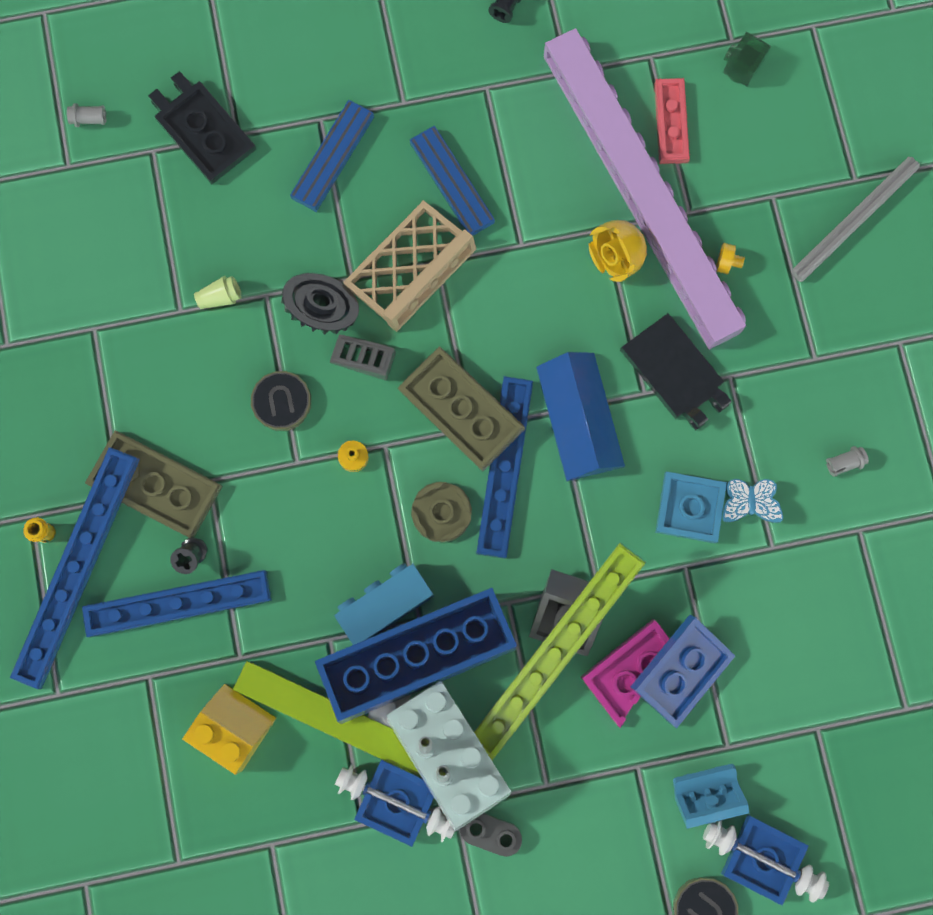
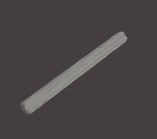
M908 157L793 268L791 271L792 276L799 282L804 281L919 169V162L913 157Z

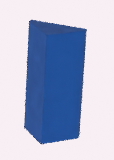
M567 352L537 366L536 369L566 482L624 468L623 456L595 354Z

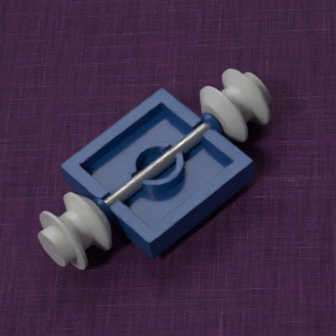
M382 759L371 783L367 782V784L366 770L357 774L353 772V764L350 765L349 769L342 768L335 783L336 786L340 787L338 794L347 790L351 792V800L359 797L362 791V794L365 795L355 816V821L413 847L422 824H426L427 821L426 829L428 836L437 832L441 834V842L444 841L445 837L452 838L455 831L443 814L440 806L435 808L432 815H430L431 811L429 808L434 797L421 777Z
M747 815L737 838L734 825L725 829L722 827V820L707 825L703 834V839L706 840V848L710 849L713 845L718 846L719 855L721 856L731 850L721 872L725 877L782 906L793 882H795L796 894L801 896L804 892L809 893V901L812 903L818 898L823 899L829 888L826 873L822 871L818 875L813 874L812 865H807L798 870L808 845Z

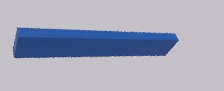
M506 376L503 378L500 404L525 427V430L490 464L476 551L478 555L507 558L533 386L532 380Z
M262 570L82 606L86 637H94L272 601L267 571Z

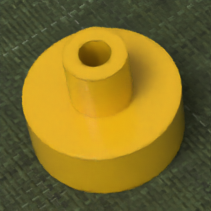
M723 243L716 264V272L728 274L731 266L742 269L745 257L735 255L736 245Z
M347 441L338 450V461L349 472L361 471L368 463V451L361 442Z

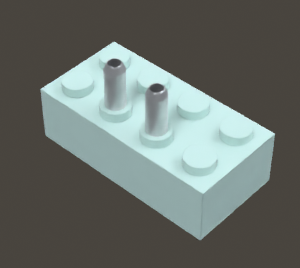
M442 681L386 715L389 725L455 832L510 796L511 790Z

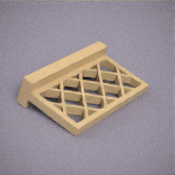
M423 200L343 283L397 332L476 250L475 241L469 232L465 229L461 231ZM426 212L433 218V226L417 227V220ZM450 231L456 236L448 244H438V232ZM433 233V245L417 246V234ZM403 235H413V247L397 248V240ZM434 252V259L429 264L418 265L417 253ZM413 253V266L397 267V255ZM392 255L393 267L377 268V260L381 256ZM413 272L414 280L409 285L398 286L397 274ZM393 274V286L377 288V275ZM363 276H372V288L359 289L355 283ZM393 293V301L385 310L377 304V294Z

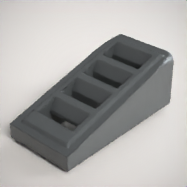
M339 334L330 363L387 381L396 351L395 348ZM344 345H350L346 359L340 358ZM357 347L361 351L357 362H354L352 358ZM367 351L372 352L368 365L363 364ZM378 354L382 355L380 366L375 367L374 364Z

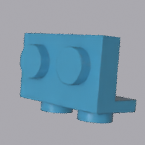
M734 764L718 766L673 779L675 801L687 829L749 813L747 800L737 781V772Z

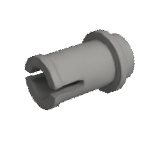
M74 103L73 106L67 107L68 123L74 124L75 127H80V124L105 125L104 105L79 106L77 103Z
M853 446L848 452L827 458L826 465L830 474L835 477L855 468L861 470L865 464H868L869 460L863 447L857 448Z

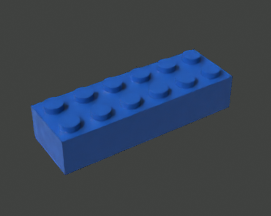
M489 588L315 661L337 721L343 724L435 685L440 681L447 680L513 652L517 648V644L493 588Z

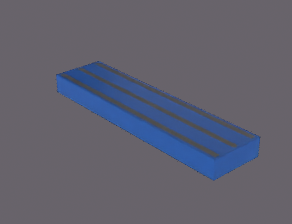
M350 100L347 101L290 194L291 199L315 212L318 211L374 119L373 112Z
M435 125L411 138L410 144L463 228L473 236L494 224L495 219Z

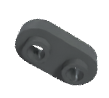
M485 813L460 828L461 836L468 844L500 856L508 857L514 855L522 844L521 833L514 824ZM474 823L480 824L482 826L481 833L477 835L472 834L470 826ZM504 834L512 837V842L508 846L500 843V838Z

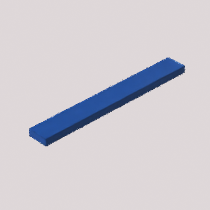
M111 447L108 448L11 673V679L35 689H42L140 459Z

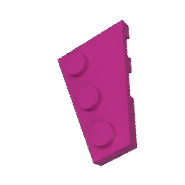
M653 619L580 676L619 728L625 722V717L632 706L640 699V696L630 686L669 640V637L657 621Z

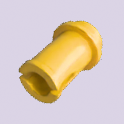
M35 517L25 523L23 533L29 541L47 543L46 540L50 542L54 539L56 530L44 519Z

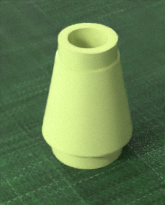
M223 276L194 293L195 301L200 309L236 304V300L242 297L239 285L233 276L228 278Z

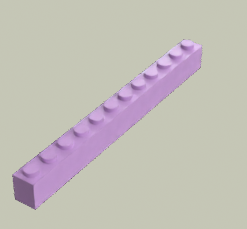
M575 28L545 42L543 56L708 349L710 350L739 335L746 327V318L743 311L739 307H735L732 302L728 285L724 281H720L716 274L717 269L713 259L710 256H706L702 249L700 236L696 231L692 232L687 223L688 217L685 210L681 206L678 207L673 198L674 194L670 184L667 181L664 182L659 174L660 170L654 157H649L645 150L646 146L642 135L639 132L636 133L633 129L629 112L625 108H621L617 101L618 96L612 84L608 85L604 78L602 65L598 60L594 61L590 54V46L584 36L581 37Z

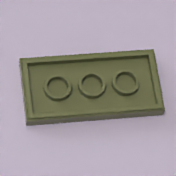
M440 346L398 387V390L482 472L525 430V427Z
M115 430L85 484L92 487L109 447L136 457L140 460L121 503L188 538L195 537L223 486Z

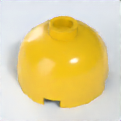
M611 220L591 231L590 236L593 235V241L589 243V252L595 266L602 274L606 269L609 275L613 276L609 278L610 280L621 282L641 269L647 256V246L643 234L635 225L625 220Z

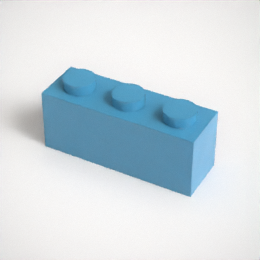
M405 563L401 564L390 572L392 576L390 579L382 584L377 580L364 589L366 595L357 601L352 597L337 607L340 612L334 616L353 645L376 636L434 597V594L414 564L408 567Z

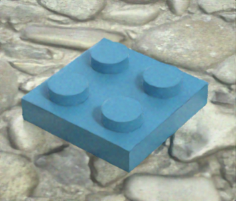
M666 471L664 473L655 533L716 544L719 538L727 482Z

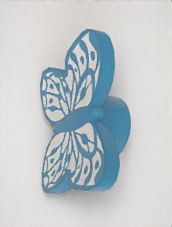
M740 479L730 480L726 484V491L731 499L725 502L723 521L734 522L747 514L753 515L755 513L765 521L772 523L781 522L783 520L781 506L777 500L772 498L776 493L777 484L773 480L764 479L757 482L754 486H748L746 482Z

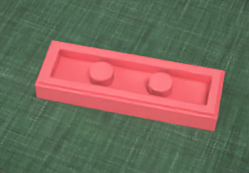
M684 78L656 79L654 87L659 164L688 163L690 156Z

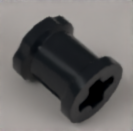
M496 0L494 3H491L488 9L489 14L499 22L509 23L513 18L512 11L516 3H519L521 0Z
M195 537L184 540L181 547L177 548L170 557L172 567L181 574L192 573L198 564L206 558L208 551L206 544L203 540Z

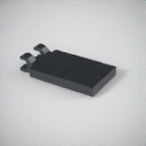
M179 71L171 77V80L181 95L169 103L162 93L155 89L148 97L159 111L154 116L156 121L212 185L256 150V146L200 81L192 86Z
M669 313L620 349L675 420L683 414L695 431L708 420L706 415L698 409L699 406L709 400L714 409L720 413L732 402L728 395L718 388L724 383L723 379Z

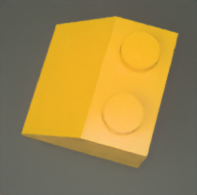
M224 684L200 711L182 740L236 775L243 771L277 718L239 692L234 691L227 684Z

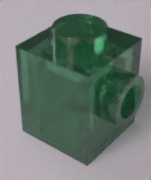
M746 32L737 46L732 44L724 57L727 64L723 73L728 75L732 81L742 83L748 87L764 62L771 45Z

